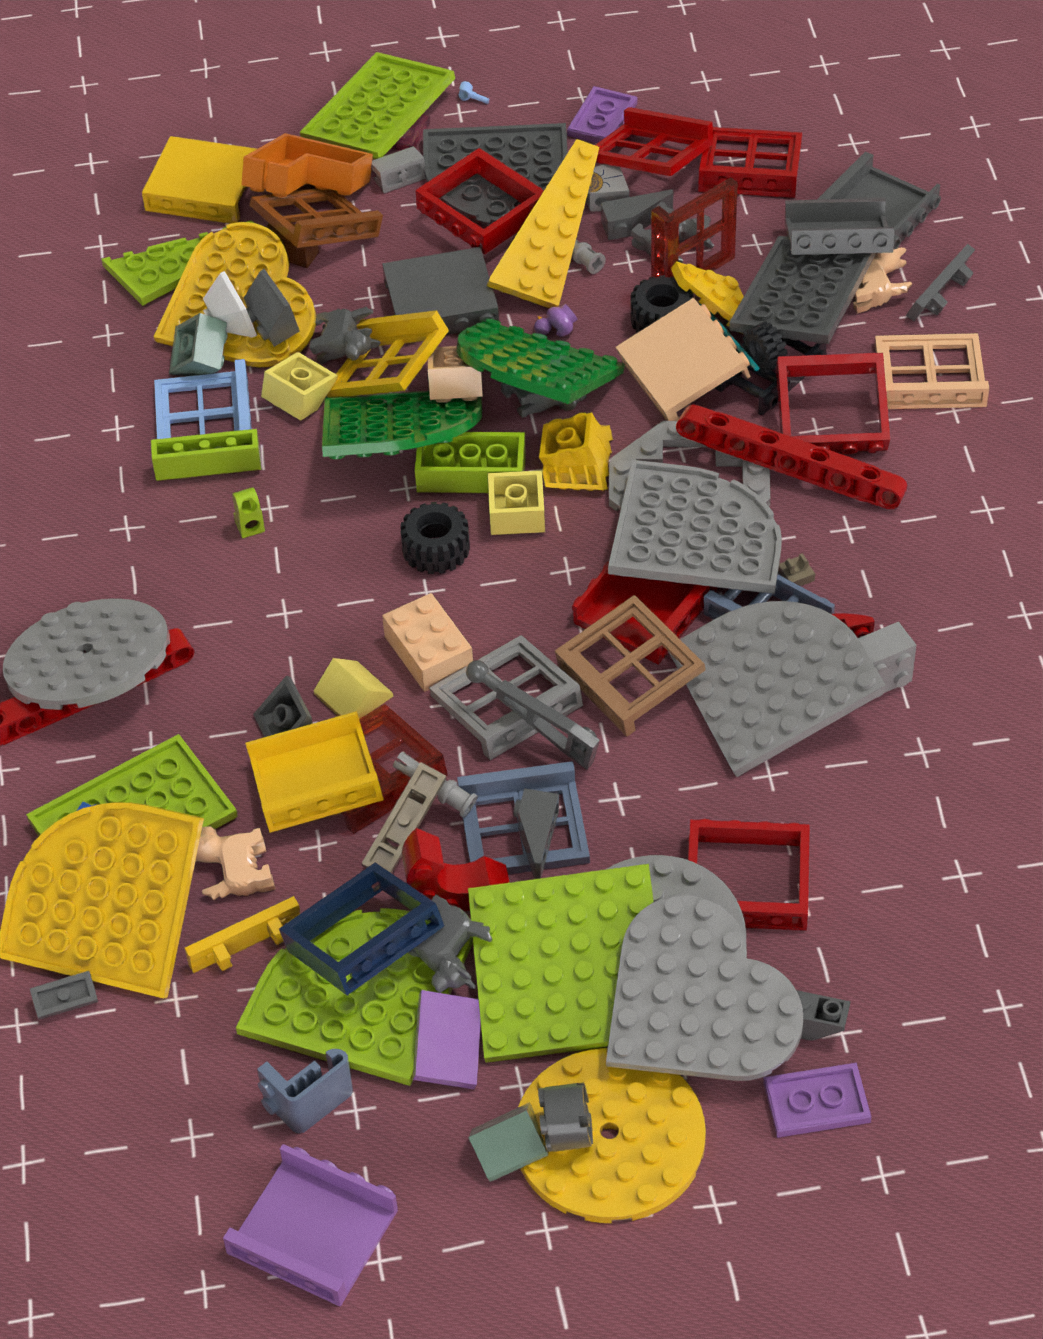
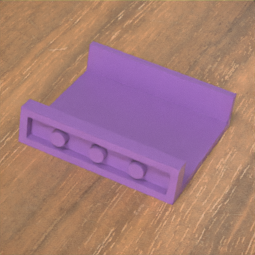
M283 1144L280 1148L282 1163L239 1231L229 1228L223 1237L226 1252L235 1258L341 1307L398 1211L396 1195L383 1185L375 1186L366 1182L357 1173L350 1172L348 1174L338 1169L328 1160H317L299 1147L291 1148Z

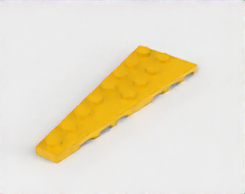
M576 139L490 276L486 286L549 309L559 307L599 151L598 146Z

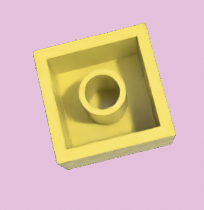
M542 470L488 473L491 535L545 532Z

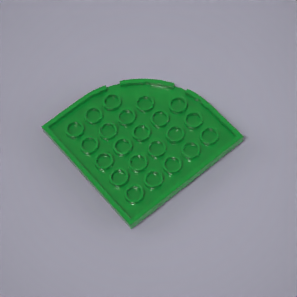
M486 319V322L483 321L470 328H466L459 334L456 352L458 356L479 372H483L484 369L492 372L491 378L566 404L572 403L622 375L625 367L624 363L617 362L618 359L609 355L601 357L595 355L591 349L572 348L568 342L559 340L553 342L547 340V336L543 334L533 333L531 335L525 333L523 328L517 326L505 327L501 325L500 321L495 319Z
M429 391L325 398L322 438L323 457L329 456L330 459H342L345 455L369 457L372 453L382 452L384 455L399 454L400 450L413 449L435 443L452 442L454 437L470 430L480 421L482 417L481 397L473 401L452 398L449 402L440 403L436 402V400H430Z

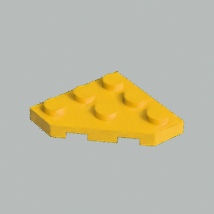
M676 261L671 270L678 286L686 292L691 289L696 296L701 298L699 300L700 304H704L714 315L719 312L724 319L730 322L744 297L739 288L738 281L731 276L719 275L712 270L706 271L696 268L692 264H683Z

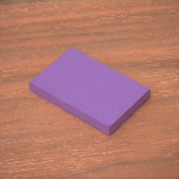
M593 86L569 125L567 136L593 143L600 142L624 124V110L628 107L635 108L637 97Z
M421 990L418 1002L413 1080L475 1089L477 1085L481 1021L479 999Z
M857 1063L764 1077L763 1084L777 1138L871 1123V1114Z

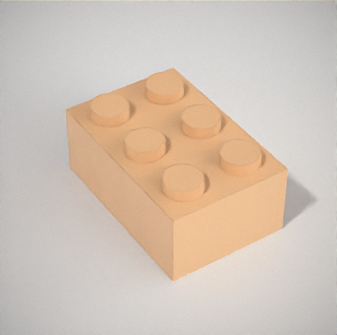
M457 346L437 347L428 358L430 400H436V402L440 403L449 402L452 398L473 401L483 396L482 372L470 367L458 356L456 352Z
M432 593L382 615L385 638L424 692L430 690L429 687L463 669L473 661L472 647Z

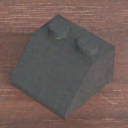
M261 270L244 296V301L251 322L256 321L259 325L256 328L264 341L269 339L273 347L300 332L290 304L266 270Z

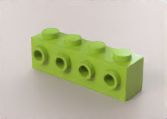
M257 429L151 440L152 463L156 481L262 470Z

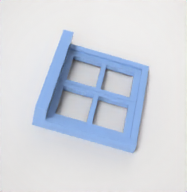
M245 359L235 360V371L154 380L157 439L171 438L170 424L199 421L201 435L205 434V420L228 417L234 418V431L252 429ZM231 386L232 407L204 410L203 389ZM197 390L198 410L170 413L169 393Z

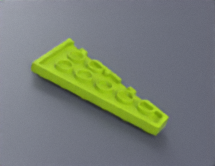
M208 232L198 234L199 238L188 241L186 238L149 246L147 251L133 254L132 251L123 253L124 257L113 260L110 257L102 258V265L143 306L177 287L192 252Z

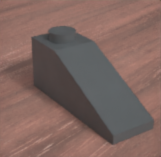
M673 190L601 202V222L608 240L631 236V230L638 223L643 225V229L653 224L658 217V214L654 211L655 207L661 201L667 207L673 209Z
M524 788L522 799H517L515 802L514 817H518V830L534 879L542 878L559 814V794Z

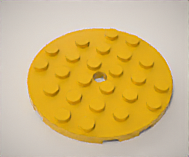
M608 1048L582 1051L552 1064L531 1083L518 1106L520 1107L530 1102L541 1131L540 1115H544L543 1107H540L538 1088L585 1083L589 1099L587 1105L592 1119V1147L557 1152L551 1151L548 1152V1156L520 1169L532 1189L552 1207L565 1214L568 1211L585 1217V1221L597 1223H612V1220L631 1218L632 1221L659 1212L673 1203L689 1187L696 1176V1171L704 1156L706 1135L705 1119L701 1105L692 1088L679 1074L607 1067ZM603 1128L618 1130V1135L613 1139H606L601 1133Z

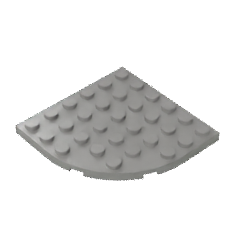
M632 460L609 560L608 574L775 594L781 557V530L774 520L773 511L766 502L747 486L734 479L729 482L719 478V473L697 467Z
M770 601L744 606L712 620L680 639L705 664L706 670L686 685L736 777L889 691L861 642L847 625L832 614L803 603ZM669 652L677 669L681 668L683 665Z

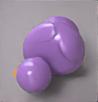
M564 304L561 307L550 308L547 311L546 318L537 316L538 320L534 324V330L536 333L547 335L553 326L557 330V335L563 337L572 332L573 323L578 319L572 310Z

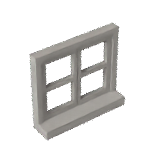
M522 635L478 659L488 666L489 673L503 682L492 670L520 655L534 668L511 680V684L517 687L541 673L554 687L537 696L536 699L564 716L583 706L579 684ZM466 667L429 687L431 696L481 741L483 753L489 760L538 732L514 711L489 725L485 724L473 712L497 699L495 691L468 706L452 694L471 683L466 676Z

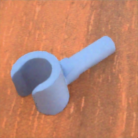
M461 82L458 94L461 100L466 101L472 98L486 104L489 103V98L472 91L473 86L469 82Z

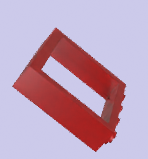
M478 148L415 190L417 209L422 214L430 217L438 225L452 232L455 237H459L472 248L480 247L484 255L519 232L544 192L542 188L481 148ZM476 173L521 202L520 205L485 229L439 199Z
M883 353L780 356L777 358L776 375L780 433L834 452H842L846 455L855 454L858 451H868L875 454L876 451L888 450L890 428ZM875 374L880 433L791 436L787 377Z
M690 819L688 860L696 864L698 860V842L800 846L799 904L753 901L737 902L744 917L745 928L807 931L810 824Z

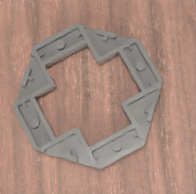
M677 421L660 422L610 458L609 506L616 511H621L632 460L663 463V447L707 446L682 437L676 430ZM716 450V466L742 467L743 485L755 492L770 506V469Z

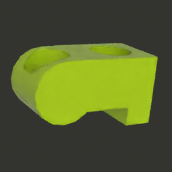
M254 487L232 493L235 509L234 520L241 537L246 538L265 532L262 510ZM249 521H257L258 524L255 527H245Z

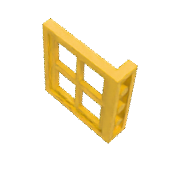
M438 311L361 319L356 325L358 330L369 328L372 330L370 334L371 339L381 342L379 346H391L382 358L364 360L370 350L366 354L359 356L355 361L348 358L336 373L337 380L327 394V397H347L405 391L449 331ZM424 341L414 355L395 357L405 343ZM407 363L397 377L378 379L388 365ZM374 367L365 380L347 382L357 368Z

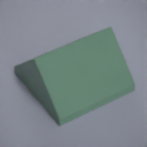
M530 1102L473 1128L468 1137L490 1182L548 1156Z

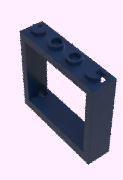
M375 862L279 928V931L289 953L345 995H349L443 928L444 923L434 901ZM377 882L379 883V885L372 888V885H374ZM381 891H384L412 910L339 962L310 942ZM350 974L351 979L347 981L346 976Z

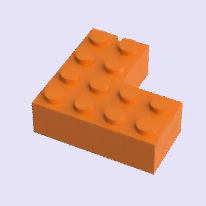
M284 133L244 156L241 185L250 187V190L255 192H263L266 189L267 192H271L276 197H286L305 184L315 185V188L319 190L331 189L337 191L340 195H351L370 182L373 154Z

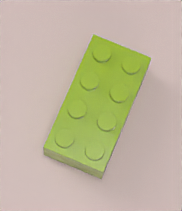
M465 432L454 437L453 441L449 443H435L418 447L415 463L417 492L489 493L488 473L525 471V432Z

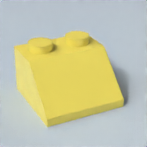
M297 352L264 372L261 397L293 417L303 420L319 409L336 382L337 375Z

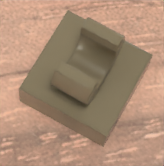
M803 553L799 554L796 558H788L785 562L779 564L778 573L780 576L799 586L815 581V572L810 567Z

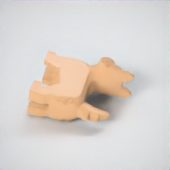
M906 248L893 249V253H875V257L854 295L856 302H853V306L857 314L867 311L871 307L882 306L883 303L889 301L891 296L908 292V289L912 286L911 282L890 283L886 275L906 265V260L900 259L906 252Z
M202 827L195 862H219L222 864L224 875L222 882L202 890L203 895L215 900L219 896L224 898L230 893L237 896H248L257 891L267 892L275 890L269 865H263L261 870L256 869L258 866L255 856L267 852L260 828L253 829L250 833H238L219 837L216 830L212 827Z

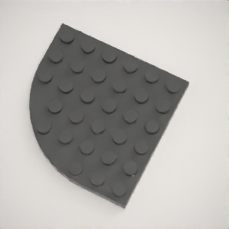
M566 123L423 129V157L425 160L424 173L426 182L478 148H481L545 190L568 153ZM477 173L439 198L472 222L484 226H489L521 204V202Z

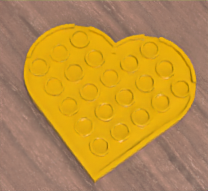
M250 222L227 224V228L214 234L213 232L207 234L195 247L154 334V339L158 343L173 346L176 326L199 313L204 314L203 310L207 309L203 298L218 275L224 271L245 308H247L244 296L259 272L265 269L290 304L300 332L273 347L269 339L265 341L262 339L256 328L259 325L255 321L252 324L257 336L253 338L227 333V340L223 347L224 360L231 362L245 359V364L251 367L275 366L293 354L300 353L311 340L316 327L314 304L302 285L287 278L289 271L287 252L280 238L273 231L262 225Z

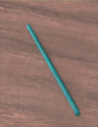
M710 312L712 316L710 319L712 321L717 320L720 323L713 313ZM720 323L724 330L723 334L726 337L730 336L737 350L743 352L753 369L758 371L759 366Z

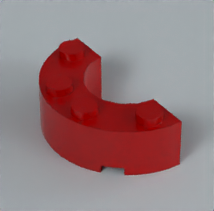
M418 828L410 833L402 847L406 883L431 900L437 895L447 900L449 905L461 908L463 911H470L468 888L510 883L506 864L486 856L466 864L451 865L444 863L439 837Z

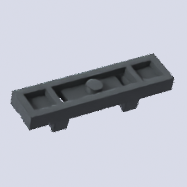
M967 244L915 301L906 316L915 321L925 309L938 315L948 303L939 293L951 279L964 286L972 277L973 272L965 264L975 249Z

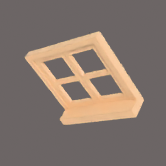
M978 333L875 336V352L883 353L888 409L987 407L989 384L988 381H985ZM966 348L968 365L935 366L933 349ZM923 349L925 366L891 367L889 350ZM969 372L970 381L937 382L936 373ZM926 373L927 382L893 383L892 374Z

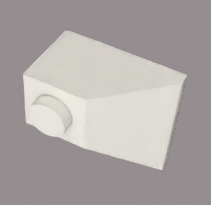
M225 271L220 273L203 298L207 309L203 310L204 314L227 322V333L251 338L257 336L249 314Z

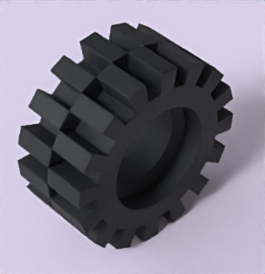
M767 321L746 330L743 334L744 349L748 350L747 354L763 373L775 369L777 358L788 354L787 349L784 348L786 343L781 340V333L778 334V329L773 327L770 322L767 323Z

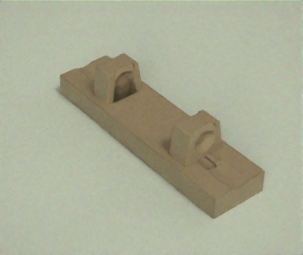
M421 762L419 763L362 862L363 867L368 868L376 862L390 873H393L402 857V847L405 840L414 829L420 826L447 779L446 775ZM387 839H389V840L395 842V843L398 844L399 846H398V847H394L393 845H391V844L388 842Z

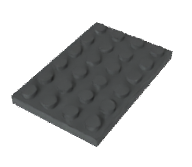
M778 236L729 322L730 331L744 334L746 330L767 321V323L770 322L773 327L778 329L777 333H781L782 338L829 344L871 265L875 253L791 255L788 237Z

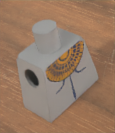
M607 164L594 167L586 198L590 211H601V202L629 197V188L620 167Z

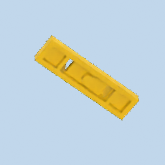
M293 896L185 947L188 965L192 972H198L214 963H217L221 971L232 967L231 955L269 937L273 939L276 945L284 942L279 928L300 914L297 900Z

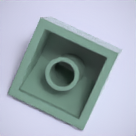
M199 313L176 326L169 374L196 376L213 374L219 371L224 363L223 347L227 340V322Z

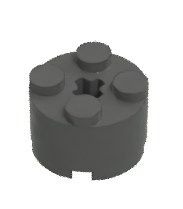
M585 1083L538 1088L540 1107H543L544 1115H540V1127L542 1135H545L547 1152L592 1147V1119L587 1105L589 1099Z

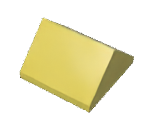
M337 658L332 659L314 689V695L337 716L357 711L359 720L393 697V693L358 661Z

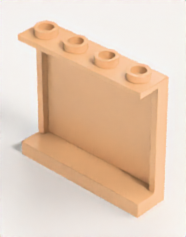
M694 298L616 346L622 363L625 364V367L666 421H678L677 411L742 371L747 379L751 377L747 368L750 363L743 352L738 354L736 351L737 347L732 338L723 335L724 330L717 320L712 321L710 319L712 316L704 304L700 306Z

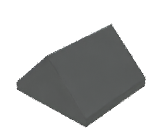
M285 676L253 714L264 737L313 724L312 717L290 676Z

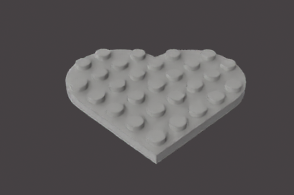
M676 895L653 902L636 915L627 928L622 943L606 1058L607 1067L747 1081L771 1074L772 1070L791 1058L799 1045L803 1030V1008L799 995L792 983L777 969L766 963L747 959L746 941L742 929L726 909L711 900L699 896Z

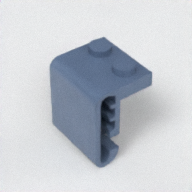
M330 1049L326 1051L329 1071L323 1076L321 1067L313 1061L290 1080L286 1081L268 1062H265L257 1069L260 1081L258 1087L263 1095L261 1102L264 1108L271 1115L276 1113L293 1132L304 1133L347 1100L353 1093L348 1055L343 1050Z

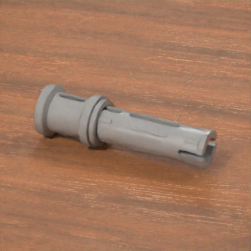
M575 241L572 253L573 260L578 264L586 266L587 271L591 274L598 273L604 267L605 256L602 253L593 251L588 243Z
M402 751L397 757L401 761L395 760L393 768L398 769L411 778L419 762ZM451 779L445 780L437 794V799L440 803H447L457 809L463 818L468 815L478 799V795L475 793L469 794L458 787L455 780Z

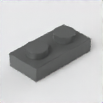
M90 971L30 988L38 1020L98 1002Z

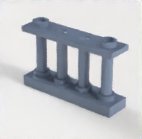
M780 575L777 576L775 594L760 592L749 604L767 602L773 595L782 601L811 605L830 614H834L835 604L826 598L819 597ZM729 588L724 595L710 590L704 596V615L714 620L730 611L741 608L742 606L736 604L733 600L742 590Z

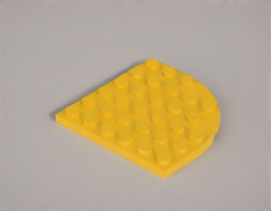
M114 802L80 809L55 822L33 842L32 848L26 854L24 860L20 861L14 873L0 929V958L70 976L90 971L92 981L163 999L167 998L204 818L145 804Z

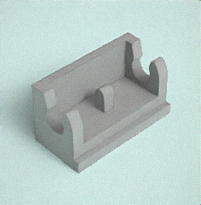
M414 146L372 161L371 168L377 175L373 177L374 181L382 189L383 193L425 179V160Z

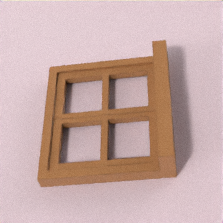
M635 595L555 650L558 667L579 684L580 690L626 737L636 731L634 724L636 719L706 670L705 664ZM631 617H634L653 637L629 653L610 632ZM604 637L624 658L600 674L580 653ZM662 645L683 666L659 683L639 661ZM633 666L653 688L629 703L609 682Z

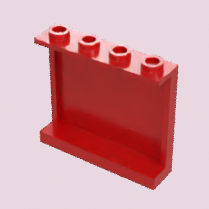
M607 561L600 575L597 578H593L584 594L575 599L572 605L574 624L586 629L635 595L680 639L704 609V596L710 590L717 593V587L608 574L609 561ZM631 617L610 632L625 649L631 652L653 637L634 617ZM661 645L644 658L659 665L669 652Z

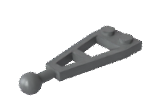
M474 660L467 665L466 676L471 682H482L497 693L496 697L560 751L588 770L594 762L600 741L590 728L581 727L506 680L503 682L499 681L489 673L488 666L483 661ZM553 726L557 727V728L560 729L561 731H563V732H565L566 734H568V738H566L562 733H560V732H559L556 728H554Z

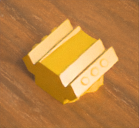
M579 413L571 418L563 420L554 419L549 423L543 424L539 459L543 463L542 473L545 487L563 490L568 488L573 490L586 489L587 491L608 489L605 477L609 476V456L612 453L609 441L613 440L610 425H600L593 413Z

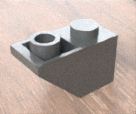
M796 990L803 1008L801 1039L813 1041L845 1030L851 1001Z

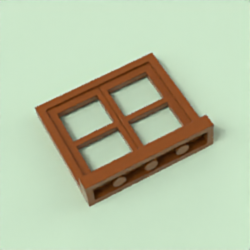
M331 189L294 191L286 197H276L272 194L253 196L249 205L297 248L379 237L383 214L378 210L361 212L344 196ZM328 200L337 209L316 212L307 203ZM295 205L304 214L282 216L273 207Z

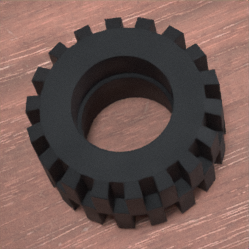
M660 275V277L656 278L653 276L649 277V280L644 279L640 281V285H636L630 295L631 325L633 329H636V333L640 332L694 298V293L691 289L687 292L678 286L675 277L672 276L665 277V275Z
M431 502L430 505L424 503L418 509L414 507L410 510V514L404 516V522H401L400 526L402 552L405 561H408L412 568L417 567L419 572L428 571V574H434V572L443 574L445 570H455L456 565L461 566L464 563V558L468 557L470 550L469 527L465 514L462 511L458 512L457 507H449L448 503L444 502L442 504Z

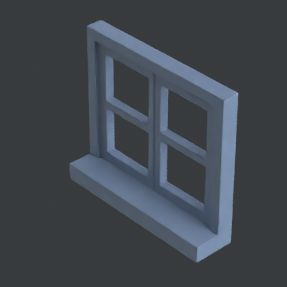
M573 761L457 777L458 787L471 795L473 793L478 795L475 805L468 815L463 818L470 862L484 856L482 836L519 831L518 823L479 828L476 806L513 800L515 805L517 799H522L524 788L562 794L566 817H558L555 826L568 825L572 848L549 851L544 869L590 863L589 849L575 783ZM522 839L523 855L494 858V860L506 864L508 874L531 871Z

